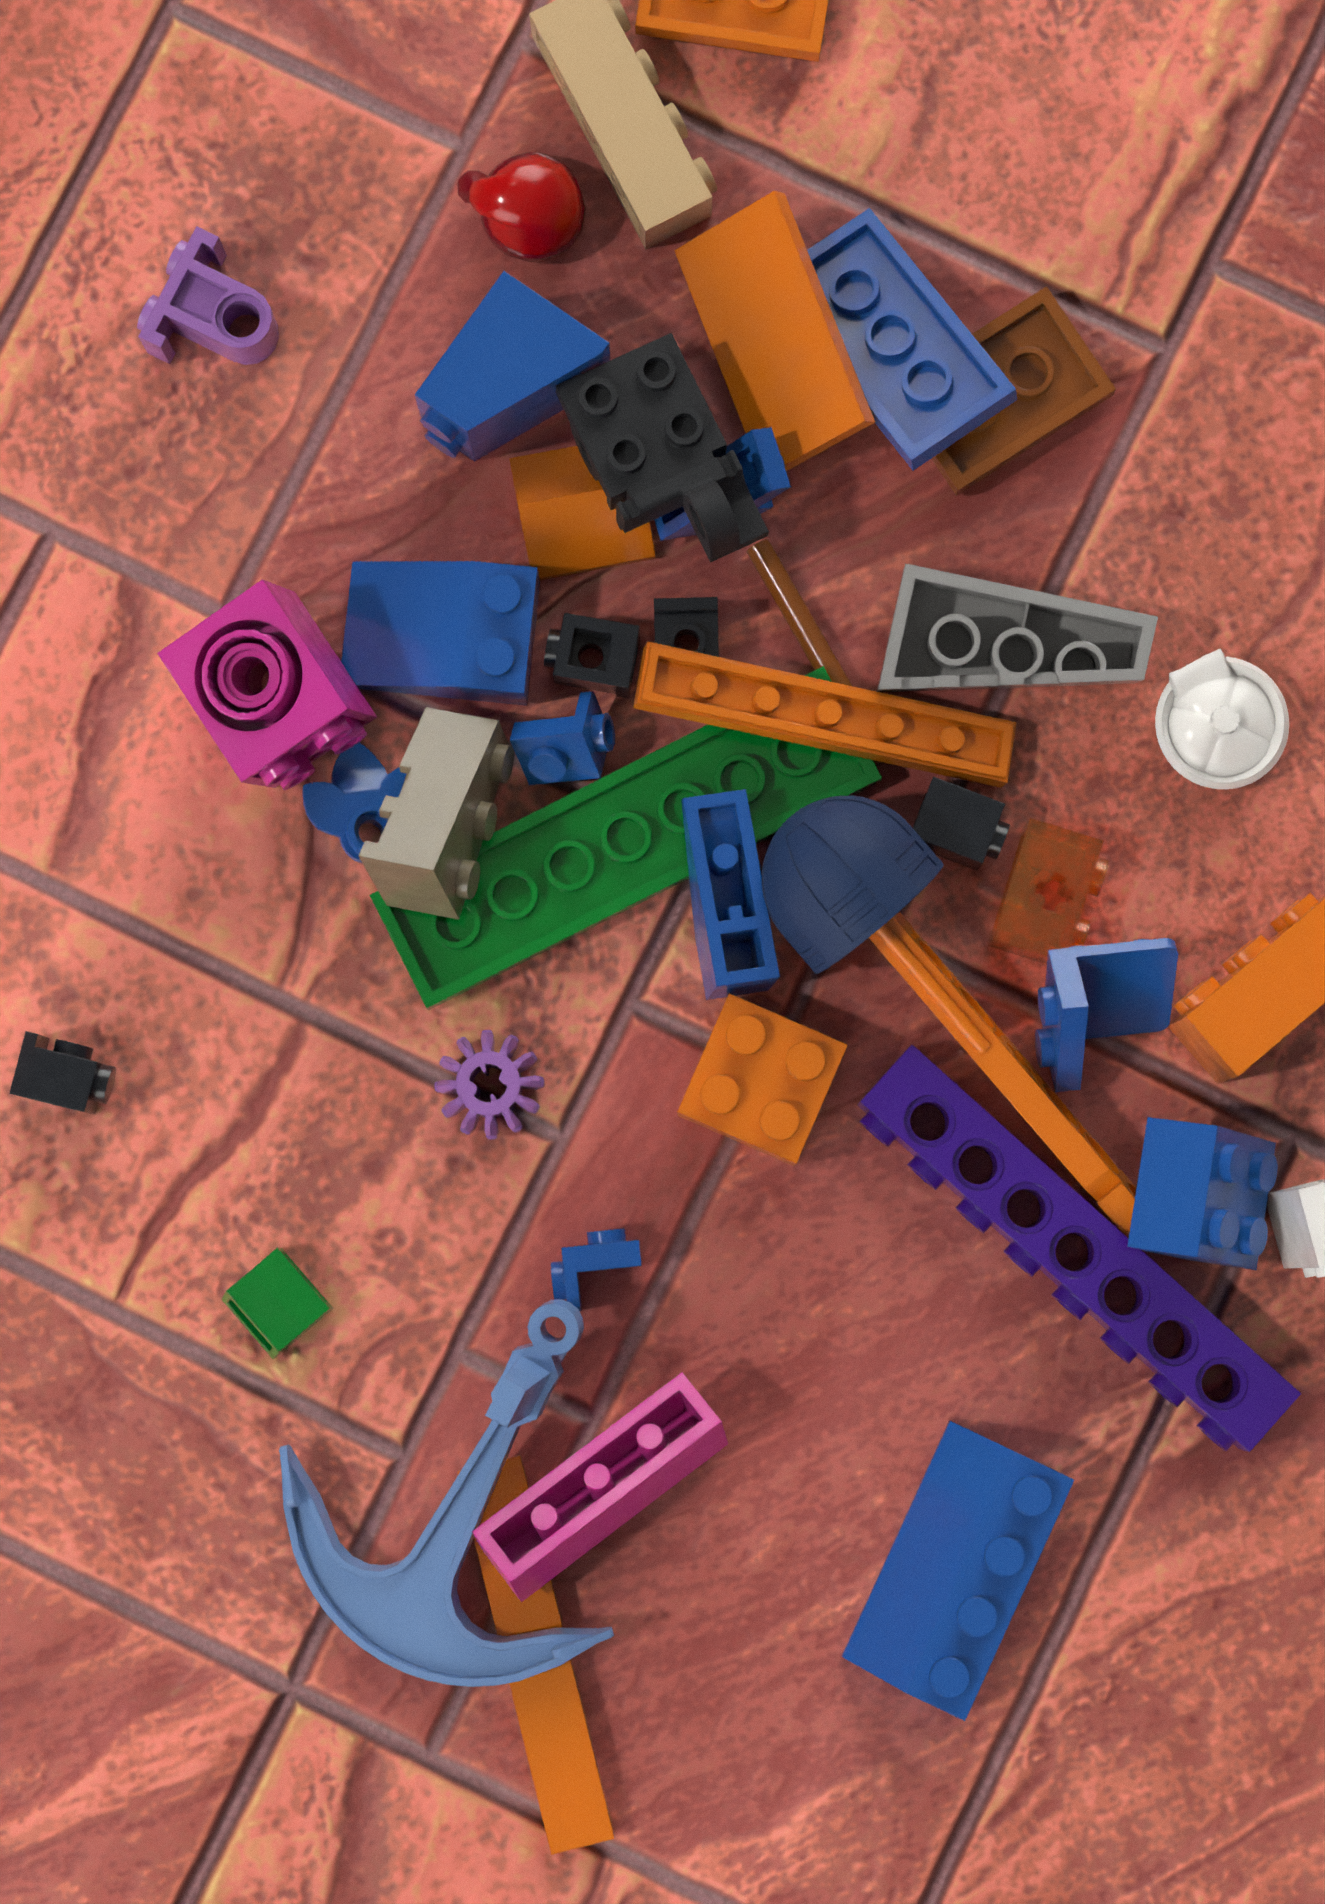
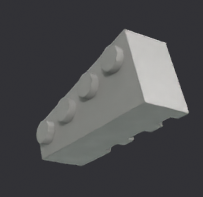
M905 563L877 692L1139 683L1145 679L1158 617Z

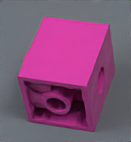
M263 579L157 653L241 783L271 788L281 785L283 790H288L311 776L316 770L312 762L332 749L335 754H340L364 739L367 732L363 727L377 718L296 592ZM269 671L267 686L262 690L263 677Z

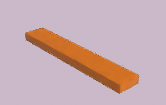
M647 642L643 649L633 708L999 788L1008 783L1017 722L653 642Z
M521 1455L507 1458L479 1526L529 1489ZM474 1537L497 1635L511 1636L550 1628H564L552 1579L521 1602L485 1555ZM572 1659L558 1667L527 1679L509 1683L551 1855L615 1839Z

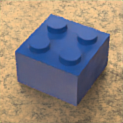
M1148 1117L1127 1247L1190 1261L1257 1270L1258 1257L1264 1251L1268 1238V1227L1264 1219L1268 1192L1273 1188L1278 1172L1277 1160L1274 1155L1276 1143L1216 1125Z

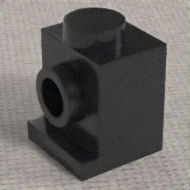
M718 597L654 598L655 643L675 647V640L680 635L691 634L699 642V647L695 652L719 657Z
M564 613L561 630H549L544 666L554 668L553 678L555 684L617 694V697L629 699L640 641V626ZM589 648L597 649L603 655L602 663L592 669L584 667L579 662L581 653Z
M25 1031L9 1094L93 1115L96 1113L98 1102L107 1104L115 1081L116 1067L92 1061L91 1057L94 1048L56 1039L54 1049L51 1051L47 1050L50 1038Z

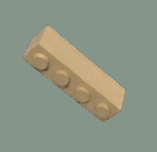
M555 0L529 13L532 37L644 248L648 249L711 217V194L717 191L713 175L704 159L698 157L692 160L682 140L688 137V132L676 106L673 103L666 106L662 104L653 87L659 84V77L649 55L644 49L635 52L625 34V32L631 30V26L620 1Z

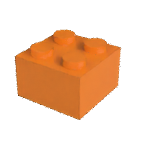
M729 993L679 1106L677 1116L794 1166L797 1164L848 1045Z

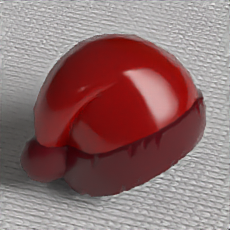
M539 152L519 154L502 161L488 176L479 170H468L458 179V195L465 203H470L473 209L480 214L489 240L507 256L527 262L543 261L560 255L567 250L582 231L586 208L577 179L565 164L548 154Z

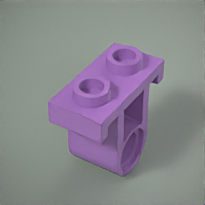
M196 226L188 242L181 240L174 248L166 268V274L170 277L160 296L152 295L145 303L137 323V328L141 330L138 337L148 354L168 364L171 363L175 355L169 342L173 332L233 362L244 365L257 364L271 355L279 339L278 324L271 307L265 297L255 289L208 267L210 261L222 266L227 255L220 238ZM241 315H252L260 319L256 331L247 337L239 338L229 333L230 325Z

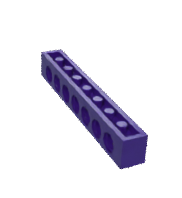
M909 1046L857 1104L866 1113L859 1122L875 1138L887 1147L894 1140L899 1142L914 1156L907 1165L916 1175L934 1190H937L942 1183L949 1187L962 1199L955 1208L966 1220L982 1233H985L990 1226L1010 1242L1003 1252L1017 1266L1031 1277L1040 1269L1058 1286L1051 1295L1067 1311L1079 1320H1082L1087 1313L1090 1314L1106 1329L1105 1333L1100 1337L1101 1341L1128 1364L1135 1357L1140 1359L1155 1373L1148 1381L1149 1384L1177 1408L1184 1400L1203 1416L1197 1427L1224 1451H1227L1234 1444L1238 1449L1250 1452L1301 1395L1296 1388L1142 1250L1127 1247L1128 1238L915 1046ZM932 1105L942 1113L945 1127L938 1139L933 1141L923 1140L913 1132L910 1118L917 1106ZM967 1148H980L991 1158L992 1173L982 1184L968 1182L959 1171V1158ZM1018 1190L1032 1193L1040 1205V1214L1037 1221L1027 1228L1014 1224L1007 1213L1008 1200ZM1068 1233L1080 1236L1088 1248V1257L1085 1264L1075 1271L1063 1268L1057 1261L1055 1254L1058 1241ZM1124 1277L1134 1286L1136 1300L1128 1312L1118 1315L1107 1307L1104 1300V1291L1112 1279ZM1167 1320L1177 1323L1184 1334V1343L1181 1350L1169 1358L1161 1356L1153 1345L1155 1329ZM1221 1364L1231 1374L1232 1387L1225 1398L1219 1401H1212L1203 1392L1202 1377L1208 1368Z

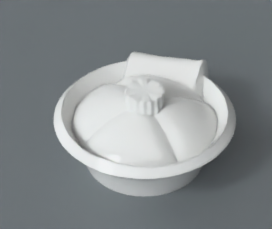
M1217 649L1183 668L1169 673V683L1166 685L1158 701L1155 728L1158 743L1165 758L1179 774L1191 782L1207 788L1235 789L1257 781L1277 763L1288 739L1289 714L1280 689L1264 671L1244 660L1225 657L1223 651Z

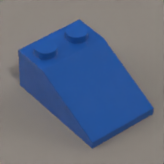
M479 561L352 562L341 662L357 687L363 690L527 706L540 590L538 568Z

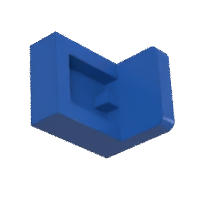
M594 691L580 692L574 716L514 722L510 742L529 785L601 778L607 751H612L614 748L615 729L611 716L608 713H602Z
M625 1229L587 1232L588 1245L561 1248L563 1261L551 1262L554 1300H566L578 1308L579 1311H582L578 1272L642 1266L640 1241H626Z

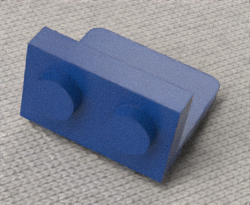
M1170 938L1138 939L1130 942L1091 946L1078 945L1048 950L1045 987H1039L1038 1006L1042 1029L1035 1030V1050L1039 1067L1050 1068L1055 1092L1081 1090L1085 1039L1158 1032L1169 1026L1178 961V951L1174 940Z

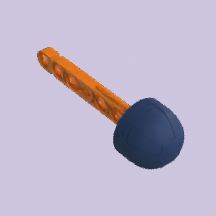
M834 796L810 803L795 812L782 824L771 840L762 869L763 897L768 913L780 933L816 974L831 967L869 938L1081 1186L1097 1201V1204L1118 1229L1129 1239L1136 1186L1122 1170L1120 1171L1106 1151L900 912L941 871L944 866L941 860L902 816L875 800L858 796Z

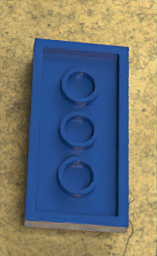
M870 208L807 250L874 417L875 424L912 471L1017 400L1016 388Z

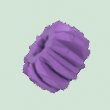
M483 1030L481 1034L482 1052L475 1053L472 1044L467 1038L461 1037L457 1040V1045L467 1058L461 1065L448 1056L441 1058L440 1065L447 1071L457 1074L456 1080H440L435 1082V1091L441 1094L457 1093L459 1096L448 1102L441 1109L446 1118L456 1116L466 1107L469 1109L461 1123V1132L470 1135L475 1130L481 1116L485 1118L484 1131L487 1139L495 1140L498 1138L499 1133L498 1117L504 1116L508 1127L517 1133L522 1130L523 1126L512 1110L518 1105L529 1113L536 1114L538 1112L539 1104L533 1099L522 1096L523 1089L538 1090L543 1088L545 1085L544 1078L536 1075L521 1077L520 1073L532 1067L538 1059L534 1052H528L514 1062L510 1060L518 1047L519 1039L516 1036L509 1035L504 1040L498 1053L494 1051L495 1038L491 1030ZM488 1068L500 1069L499 1080L507 1087L505 1093L498 1100L491 1094V1102L478 1100L481 1090L473 1083L476 1075L483 1071L488 1076Z

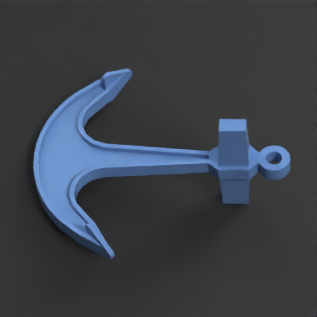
M562 1299L550 1300L538 1307L530 1316L527 1328L528 1336L532 1343L518 1346L512 1351L502 1376L491 1392L492 1403L485 1416L492 1419L491 1423L412 1551L403 1560L388 1565L368 1564L352 1556L340 1543L322 1497L301 1465L292 1447L288 1444L279 1448L283 1508L291 1546L301 1574L310 1591L328 1617L345 1635L381 1662L406 1674L427 1681L454 1686H497L521 1681L558 1667L595 1644L614 1636L612 1627L550 1628L511 1636L487 1633L473 1624L461 1608L457 1592L459 1572L474 1539L472 1531L479 1526L520 1426L536 1420L543 1413L552 1390L564 1372L561 1364L567 1352L582 1337L584 1330L583 1317L578 1308L568 1301ZM548 1317H557L563 1321L566 1326L564 1337L556 1338L548 1333L546 1329Z

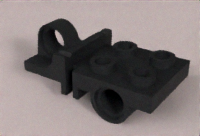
M672 333L555 385L556 395L570 421V428L579 452L593 478L596 481L599 480L607 496V504L610 510L616 509V522L620 530L623 529L624 533L683 507L710 563L768 536L769 531L746 485L743 468L734 450L726 454L727 443Z

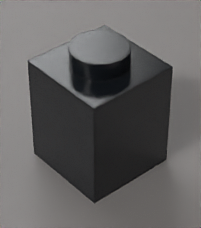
M933 776L912 828L935 855L977 871L983 864L985 856L997 860L1010 824L999 820L1005 803Z

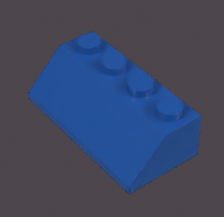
M949 1420L841 1656L899 1690L965 1721L1073 1485L1074 1479Z

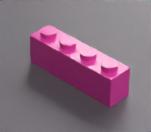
M680 1373L474 1529L472 1533L485 1555L518 1599L523 1602L727 1446L728 1441L722 1421L687 1377Z

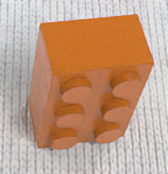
M1309 892L1302 899L1296 900L1269 923L1277 932L1267 941L1260 934L1254 940L1244 944L1221 964L1229 973L1226 977L1217 982L1211 976L1205 982L1202 981L1173 1005L1180 1016L1169 1024L1168 1028L1217 1084L1239 1077L1325 1003V896L1317 900Z

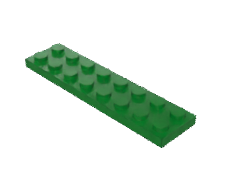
M824 666L805 675L832 682ZM707 724L495 831L489 841L483 840L477 862L480 864L478 888L471 900L465 899L459 920L387 906L379 891L370 894V897L427 1010H430L689 879L681 803L683 798L746 789L755 842L758 844L774 836L790 816L806 805L828 797L853 796L879 783L882 777L873 760Z

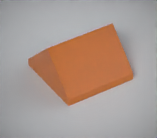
M577 446L509 458L529 567L538 568L540 581L655 559L650 522L624 533L623 529L620 530L616 522V509L610 510L607 504V496L599 480L596 481L589 472Z

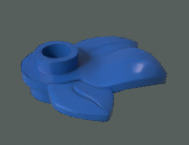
M359 742L350 749L340 753L333 767L331 783L311 782L303 785L302 796L306 815L318 830L338 837L345 853L354 861L363 864L358 856L364 844L359 836V828L363 824H373L378 827L382 834L388 818L380 817L379 809L386 795L399 797L407 773L400 772V767L387 774L385 767L376 756Z

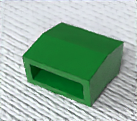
M279 1247L226 1290L221 1298L273 1360L333 1309L331 1304L294 1261Z

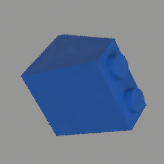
M503 270L414 395L421 416L420 422L423 424V427L428 429L424 437L433 446L452 458H455L461 452L475 462L564 410L556 395L555 385L610 361L609 342Z

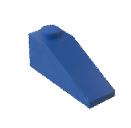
M746 789L683 798L681 803L694 932L706 1000L724 998L729 993L737 996L768 991L780 978L769 914L763 897L762 875Z

